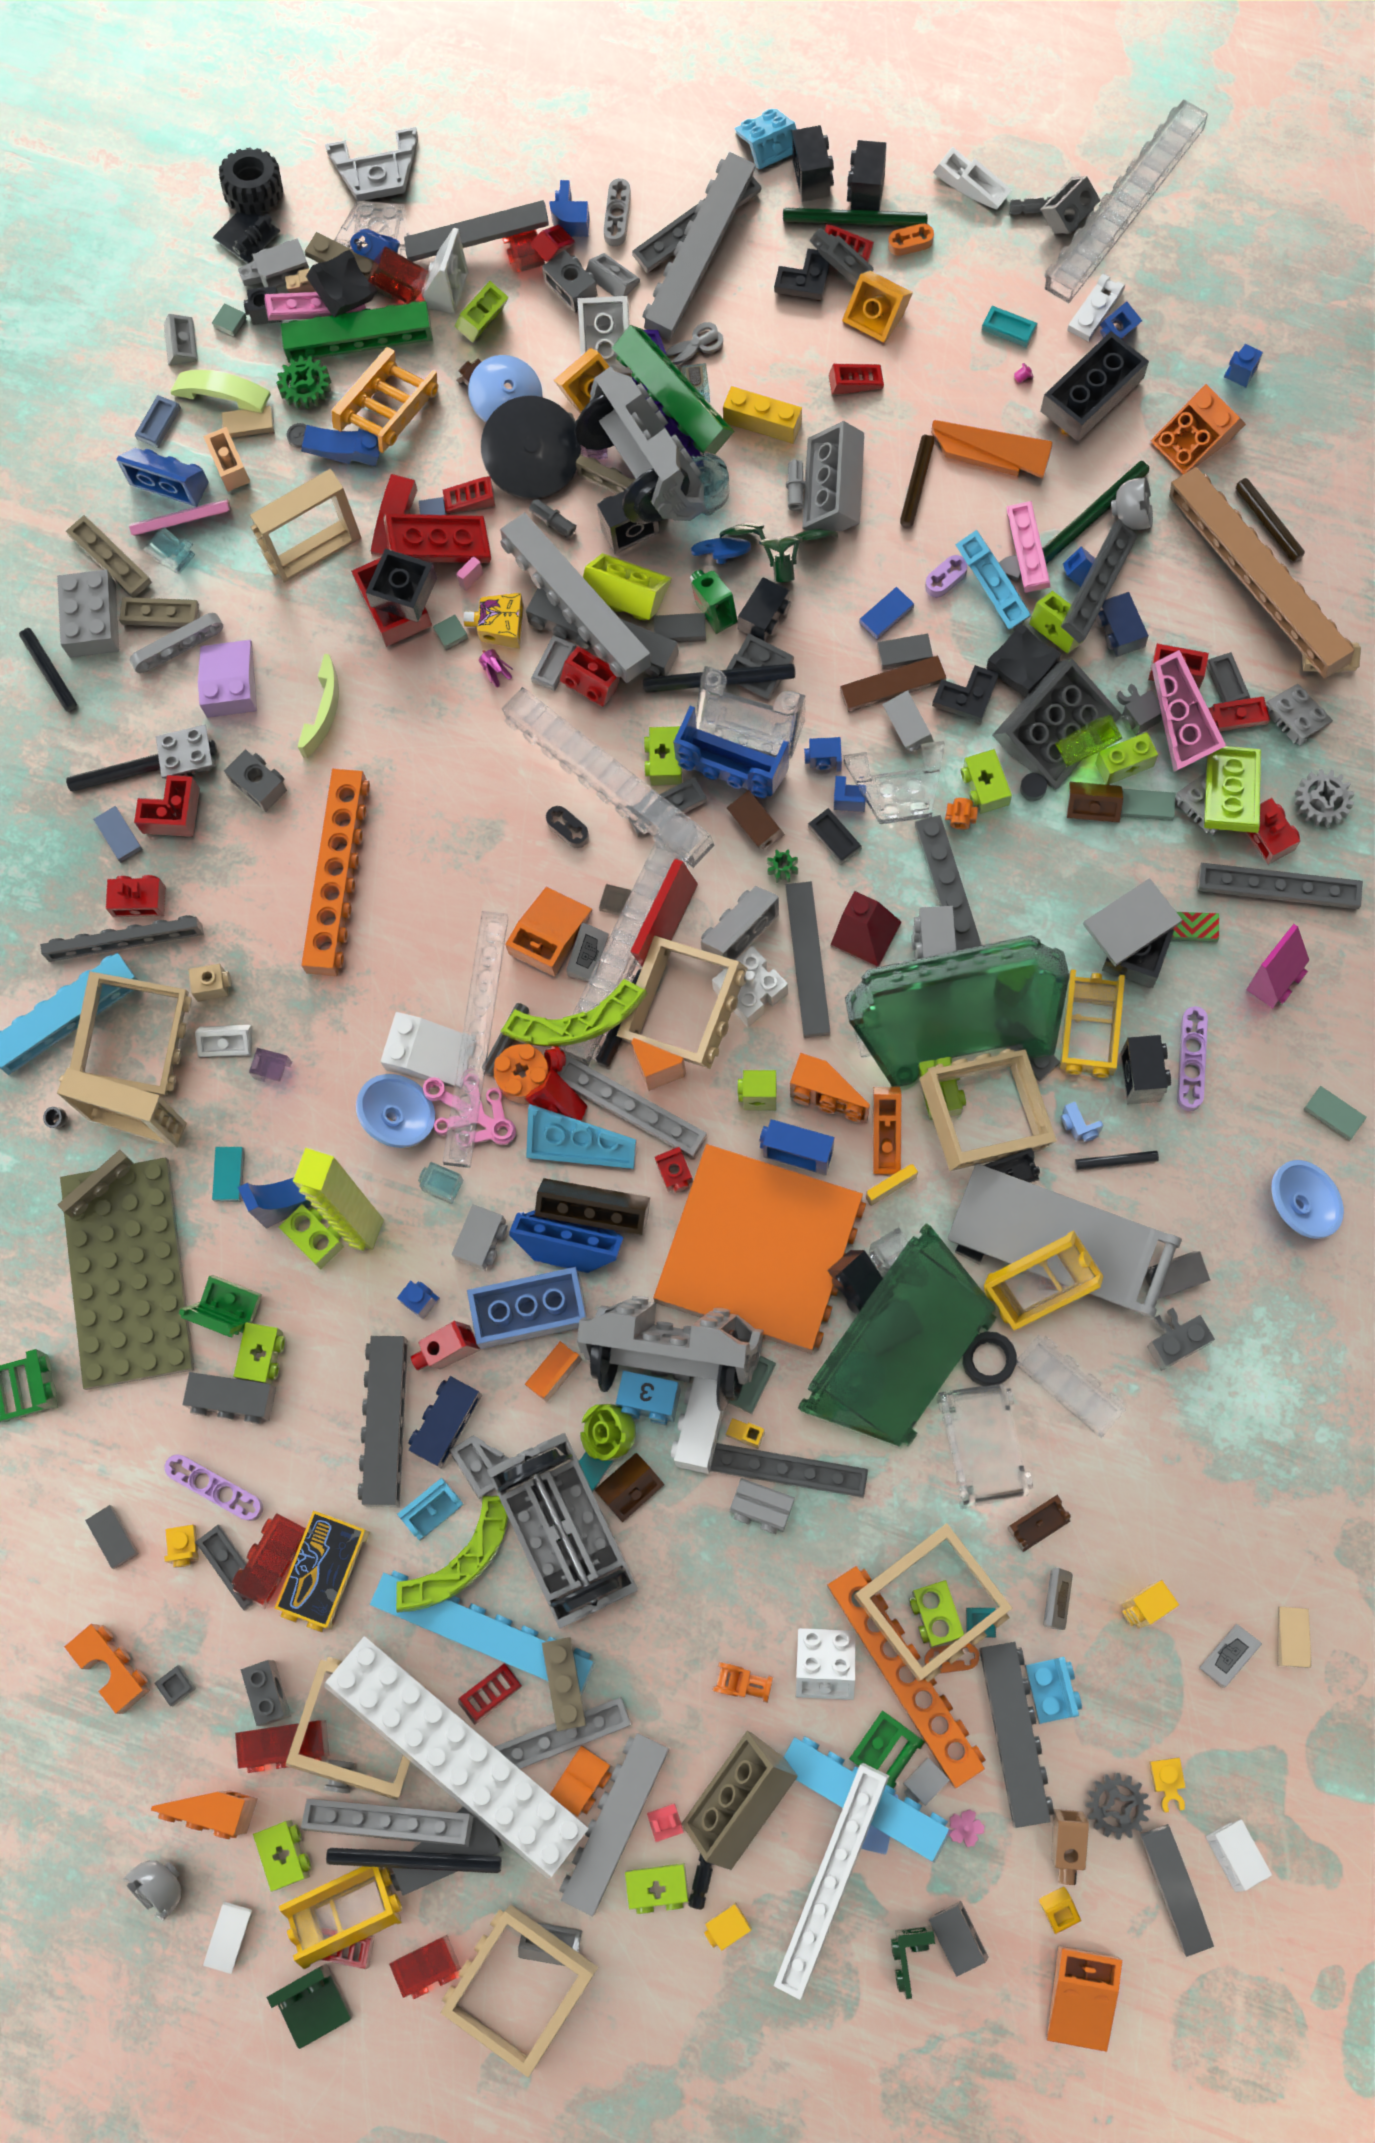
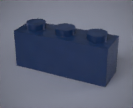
M449 1376L447 1381L443 1380L436 1392V1395H438L437 1400L433 1406L430 1404L422 1417L425 1420L420 1430L416 1429L408 1442L411 1445L409 1448L410 1452L440 1469L445 1464L450 1455L449 1450L455 1446L482 1397L478 1390L452 1376Z

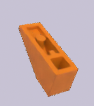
M873 1087V1174H895L901 1170L902 1094L900 1087Z

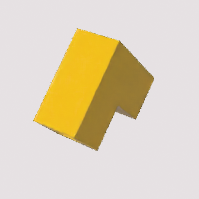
M732 1418L726 1436L759 1449L765 1429L749 1422L746 1424Z

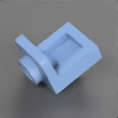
M1076 1102L1065 1105L1061 1121L1066 1131H1071L1075 1142L1081 1139L1087 1142L1099 1136V1132L1103 1128L1102 1121L1086 1126Z

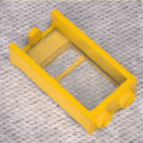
M1070 970L1067 981L1060 1070H1066L1065 1072L1071 1075H1080L1082 1072L1093 1073V1076L1098 1078H1108L1109 1075H1114L1118 1060L1125 975H1119L1117 981L1102 980V974L1092 973L1090 978L1076 977V970Z
M1073 1230L1066 1236L994 1273H989L984 1284V1290L987 1297L998 1306L1002 1320L1006 1324L1009 1323L1015 1331L1101 1288L1104 1276Z
M362 1866L280 1905L279 1910L288 1918L291 1928L287 1930L288 1938L296 1946L298 1952L293 1955L294 1961L303 1969L311 1966L310 1964L396 1923H402L399 1912L402 1911V1906L398 1896L392 1893L390 1885L393 1883L390 1870L383 1867Z

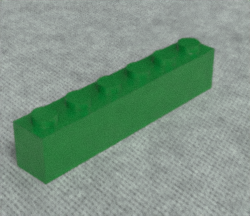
M414 301L397 306L388 305L377 309H363L358 312L343 313L335 318L333 316H317L313 319L292 320L287 323H281L283 350L288 363H290L291 358L295 362L299 361V356H302L303 360H307L309 356L316 359L433 340L430 314L426 301Z
M629 325L612 347L618 355L616 359L623 366L631 369L633 372L631 374L638 383L644 384L648 388L647 392L653 400L659 401L664 406L662 408L663 412L679 423L677 426L679 430L687 436L690 435L694 440L693 445L701 453L716 454L735 431L641 328Z

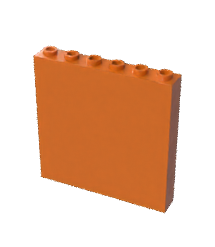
M706 1144L653 1297L654 1302L700 1318L713 1311V1308L729 1309L730 1314L740 1316L755 1329L764 1330V1339L812 1354L814 1347L820 1348L824 1333L820 1332L822 1322H828L833 1307L828 1305L831 1295L837 1296L838 1289L832 1283L833 1278L827 1270L846 1254L845 1251L848 1243L854 1244L858 1231L857 1228H854L856 1218L862 1219L866 1203L862 1202L863 1193Z

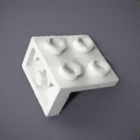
M803 1628L798 1630L796 1697L854 1700L855 1631Z

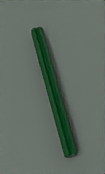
M784 208L782 219L785 222L914 226L927 224L928 214L924 212Z
M1139 461L1042 548L1045 563H1049L1111 507V501L1116 500L1117 491L1122 484L1131 479L1144 478L1149 473V465L1144 461Z

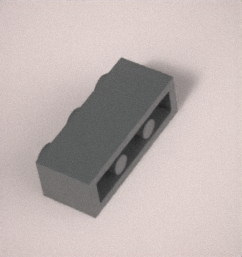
M189 1372L182 1405L189 1408L190 1413L206 1416L208 1411L217 1413V1417L233 1420L235 1415L245 1417L244 1422L261 1424V1420L270 1421L276 1387L266 1383Z

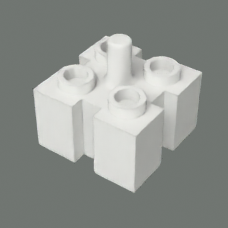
M753 946L736 959V961L746 966L748 970L744 977L746 983L739 991L738 1004L734 1013L747 1027L764 1014V1005L767 1002L773 1007L788 994V983L775 969L768 973L767 961ZM725 968L712 979L713 990L718 995L728 968Z

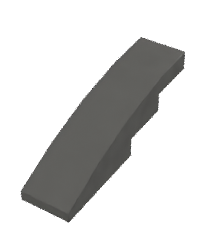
M1167 1824L1140 1834L1157 1886L1162 1893L1183 1953L1188 1957L1214 1947L1193 1885L1169 1825Z

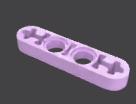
M1197 1006L1188 1008L1181 1020L1177 1101L1179 1106L1186 1111L1198 1109L1204 1099L1208 1017L1205 1010ZM1192 1014H1195L1197 1019L1201 1020L1196 1026V1032H1191L1193 1022L1188 1020ZM1189 1039L1197 1040L1201 1046L1198 1052H1190L1186 1047V1041ZM1188 1065L1196 1066L1199 1070V1076L1189 1078L1185 1074V1067ZM1189 1085H1195L1192 1095L1197 1099L1194 1100L1193 1104L1188 1103V1099L1184 1098L1189 1092Z
M178 1454L169 1457L166 1461L165 1472L168 1477L239 1518L254 1521L262 1515L263 1504L258 1497L191 1459ZM183 1461L182 1467L191 1471V1474L187 1476L177 1472L174 1475L175 1469L173 1464H179ZM201 1473H206L209 1477V1484L204 1489H198L195 1485V1479ZM223 1487H230L233 1491L232 1499L228 1502H221L218 1495L219 1491ZM239 1497L240 1500L248 1504L253 1500V1507L256 1508L255 1512H249L245 1515L246 1509L236 1504Z

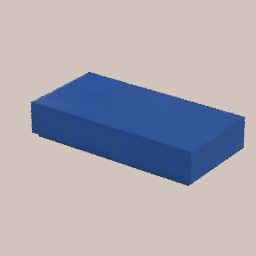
M895 587L859 619V623L878 639L912 610L914 603L899 588Z

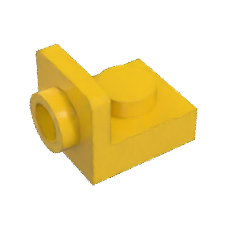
M196 1525L165 1529L168 1553L167 1556H164L165 1562L173 1563V1567L178 1568L190 1566L191 1560L199 1559L198 1545L196 1544Z

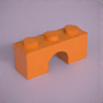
M90 1624L65 1645L64 1648L81 1669L89 1670L100 1661L108 1664L111 1671L110 1679L98 1692L115 1714H124L150 1691L145 1685L148 1680L139 1669L134 1670L128 1663L131 1658L123 1648L119 1647L117 1649L111 1641L114 1637L106 1626L102 1625L100 1627L97 1624Z

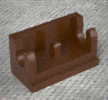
M749 790L727 807V810L758 848L762 847L764 850L785 835Z
M1056 1495L1011 1524L1007 1529L1022 1552H1025L1071 1522V1515L1068 1511H1065L1061 1499Z

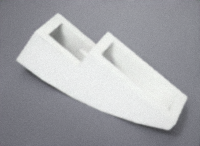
M953 146L933 171L935 175L957 191L994 209H998L1012 191L1011 188L974 158L970 162Z

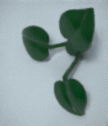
M757 523L738 524L721 531L719 534L720 538L726 534L743 535L754 533L759 535L761 538L759 544L764 546L770 560V567H773L775 582L795 580L794 565L797 564L796 557L800 543L805 540L818 539L829 535L838 538V532L811 529L794 534V536L766 539L762 530L764 525ZM794 545L792 557L790 558V554L784 552ZM770 549L779 552V554L775 555V559Z

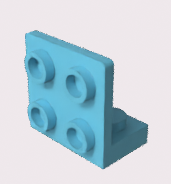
M778 109L765 110L761 116L754 119H746L741 122V125L734 128L735 133L750 144L755 166L759 170L792 155V130L797 129L796 124Z
M1059 1657L1025 1665L1039 1724L1079 1716L1078 1710L1082 1709V1703L1078 1691L1073 1692L1071 1680L1075 1679L1071 1662H1066L1065 1657Z

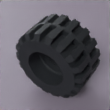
M247 147L246 150L238 149L236 153L231 152L228 154V158H224L221 162L222 165L219 166L221 188L224 200L228 203V206L231 209L235 208L238 213L245 212L246 215H251V213L261 214L262 211L267 212L271 210V206L275 207L278 204V200H281L283 193L281 174L276 158L267 151L262 152L260 148L254 150L251 147Z

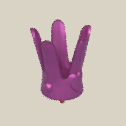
M494 649L486 652L483 650L479 663L487 672L490 683L493 681L496 687L500 686L495 671L497 673L501 672L507 679H512V675L505 666L511 670L513 668L501 660Z

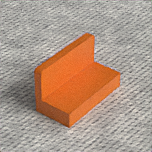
M560 1341L527 1380L525 1385L547 1403L579 1365L582 1358L578 1353L573 1352Z

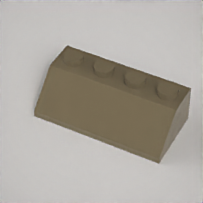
M747 1731L681 1824L706 1862L732 1870L798 1776L783 1756L752 1732Z

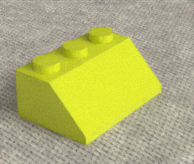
M601 553L587 564L583 574L586 582L612 610L631 613L634 618L639 620H650L658 612L672 579L669 576Z

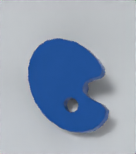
M715 538L694 544L691 547V554L700 556L713 553V559H716L717 564H725L727 562L726 558L737 557L749 552L751 544L749 541L740 538Z

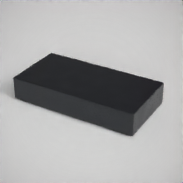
M829 808L808 823L810 830L841 865L862 849L861 844Z

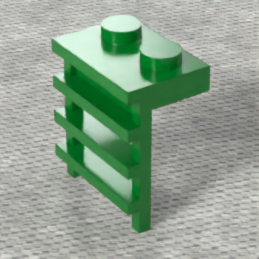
M211 1275L208 1277L201 1301L181 1308L179 1314L185 1320L232 1338L234 1334L239 1335L240 1332L243 1333L246 1322L253 1323L262 1294Z
M34 1349L25 1352V1359L0 1365V1422H7L10 1419L22 1418L32 1413H40L43 1410L58 1408L56 1388L51 1373V1363L47 1354ZM25 1366L32 1407L26 1409L24 1408L17 1367ZM6 1370L9 1371L16 1411L8 1413L1 1372Z

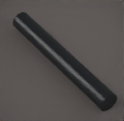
M1156 1150L1075 1159L1076 1170L1156 1162L1159 1161V1156Z

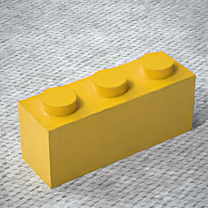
M731 386L723 405V419L729 425L794 444L802 425V407Z
M1163 1580L1147 1586L1122 1603L1125 1609L1122 1611V1614L1131 1626L1136 1625L1139 1629L1153 1624L1178 1607L1179 1603Z

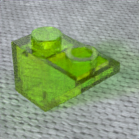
M1108 715L1095 719L1055 744L1066 765L1070 766L1104 750L1123 737L1112 716Z

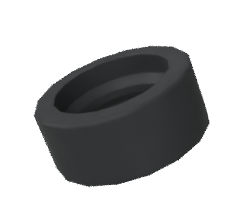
M986 1331L975 1335L968 1342L963 1352L962 1364L966 1374L973 1382L981 1386L994 1387L1003 1384L1010 1378L1016 1367L1017 1353L1014 1345L1006 1336L998 1332ZM994 1343L1002 1348L1006 1356V1364L1001 1372L995 1375H984L976 1369L973 1362V1354L980 1345Z

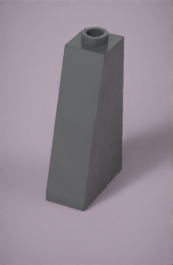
M462 1807L459 1811L456 1812L472 1815L464 1807ZM473 1816L468 1847L421 1842L410 1852L493 1856L504 1851L500 1838ZM392 1868L394 1873L391 1874V1880L397 1892L401 1890L402 1896L458 1871Z

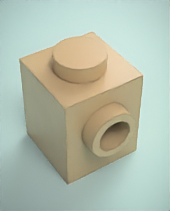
M220 963L188 969L191 994L198 1002L229 996L228 987L232 986L230 973L225 971Z

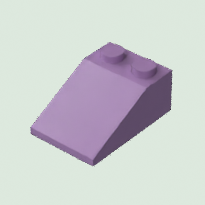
M251 640L200 647L198 672L199 705L207 718L257 711Z

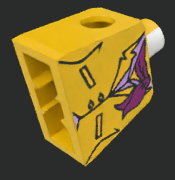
M521 593L480 598L479 612H464V626L477 627L478 636L482 642L520 649L524 608Z

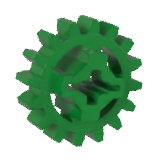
M299 356L298 362L291 358V365L288 367L283 364L284 373L279 372L277 374L279 381L276 384L282 399L285 398L288 405L294 402L297 409H299L301 404H304L306 409H309V403L312 402L315 406H318L317 400L319 398L325 400L324 392L331 391L329 384L332 382L327 367L322 366L321 360H317L314 363L312 356H309L307 361H304L303 357Z

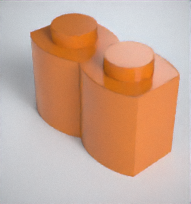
M581 1746L553 1788L550 1796L577 1817L582 1812L587 1815L596 1802V1799L592 1797L598 1787L604 1789L612 1776V1773L609 1772L611 1765L584 1746Z

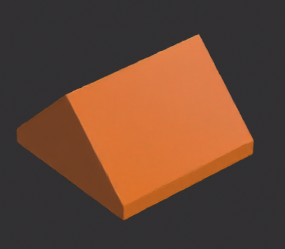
M633 1038L631 1043L634 1056L648 1091L685 1076L686 1069L683 1057Z

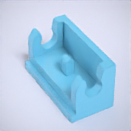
M440 1478L397 1515L420 1541L464 1504L443 1478Z

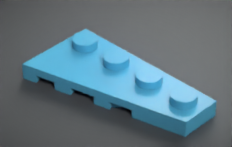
M531 1104L529 1105L526 1158L634 1169L636 1139Z

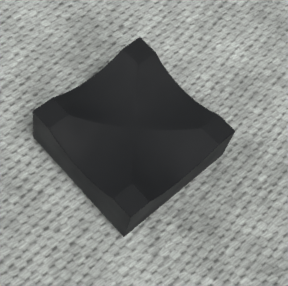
M350 249L329 261L312 265L306 275V278L334 318L372 301L378 291L374 284L363 275Z
M1020 623L1007 641L990 656L986 668L999 673L998 678L1026 697L1050 669L1060 661L1061 653L1040 641L1026 626Z

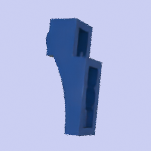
M306 425L301 452L350 464L351 460L375 467L380 453L378 436L368 431L358 429V431L340 432Z

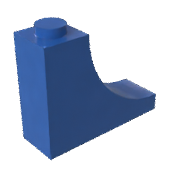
M294 1177L273 1184L252 1185L247 1182L237 1187L248 1212L266 1229L287 1219L301 1204L307 1209L312 1207V1202L306 1200V1196L299 1193L300 1189L293 1182Z

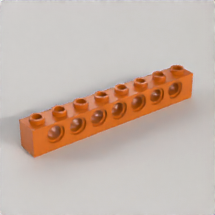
M332 768L301 964L306 974L338 976L339 968L343 967L344 953L341 950L342 944L347 942L348 929L345 927L346 918H350L352 910L349 898L350 893L353 894L355 891L353 871L359 865V854L356 853L357 845H361L363 831L360 829L361 820L366 818L364 799L365 796H369L370 781L366 779L363 771ZM347 796H354L352 801L343 802ZM351 820L347 826H339L342 821ZM347 844L344 850L336 851L338 845ZM335 869H343L341 874L337 876L332 875ZM332 893H339L337 899L328 900ZM330 917L336 918L333 924L324 925L326 919ZM326 942L332 943L329 949L320 950L322 944Z
M855 1566L827 1584V1587L942 1770L950 1779L949 1781L952 1786L957 1788L985 1770L982 1763L986 1759L977 1745L974 1747L970 1746L965 1738L970 1735L960 1719L955 1722L949 1711L953 1707L944 1694L939 1696L933 1686L937 1684L934 1678L929 1682L925 1678L918 1682L915 1678L911 1683H905L900 1679L899 1671L906 1665L898 1655L890 1658L884 1654L883 1646L887 1642L886 1638L881 1632L869 1630L867 1621L870 1617L862 1607H856L852 1603V1594L860 1591L872 1581L865 1569L859 1571L858 1567ZM879 1593L876 1596H872L870 1598L906 1645L901 1637L905 1632L896 1618L891 1621L887 1615L886 1610L889 1609V1606L882 1595ZM912 1643L908 1646L906 1645L917 1661L921 1659ZM920 1691H925L931 1696V1704L926 1709L918 1707L915 1702V1697ZM940 1716L947 1721V1730L943 1734H937L932 1730L931 1723L935 1717ZM953 1742L960 1743L964 1749L963 1756L958 1760H953L948 1755V1747Z

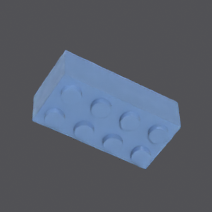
M576 1267L467 1290L476 1343L480 1349L579 1329V1320L583 1317L587 1318L580 1277Z

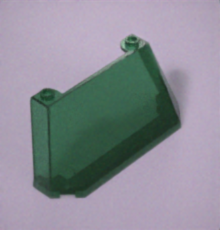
M1029 935L868 969L861 977L862 981L855 990H851L847 994L845 1002L849 1023L891 1086L900 1087L912 1084L918 1079V1065L924 1061L945 1057L954 1058L1022 1044L1023 1050L1026 1049L1027 1055L1032 1058L1054 1055L1070 975L1064 951L1056 947L1052 949L1042 944L1040 939Z
M927 1223L920 1230L921 1237L918 1239L913 1236L906 1244L808 1387V1390L812 1392L809 1399L803 1398L798 1406V1410L804 1415L902 1449L904 1444L909 1447L918 1434L914 1430L918 1420L978 1333L983 1329L988 1331L996 1321L997 1317L994 1315L996 1312L995 1306L934 1229Z

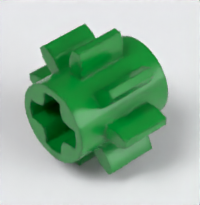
M789 849L786 852L775 850L774 858H767V864L772 866L767 869V874H774L776 883L780 880H786L789 883L792 874L798 875V868L794 866L798 863V857L792 858ZM783 863L787 864V866L785 865L783 869L778 868V866L781 867Z

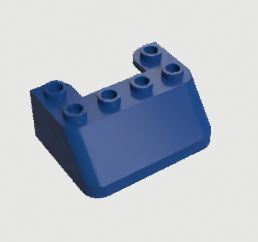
M689 706L674 740L675 758L681 768L688 771L694 769L702 772L705 777L712 780L721 779L736 789L745 788L760 798L772 796L789 769L788 741L783 740L776 758L697 729L695 707Z

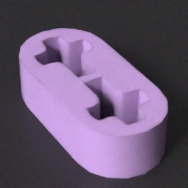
M953 555L942 562L927 576L926 592L930 596L937 598L950 591L966 576L967 563L962 556ZM951 565H953L954 567H957L959 565L960 571L954 570L950 573ZM942 580L941 588L938 585L932 587L933 581L938 583Z

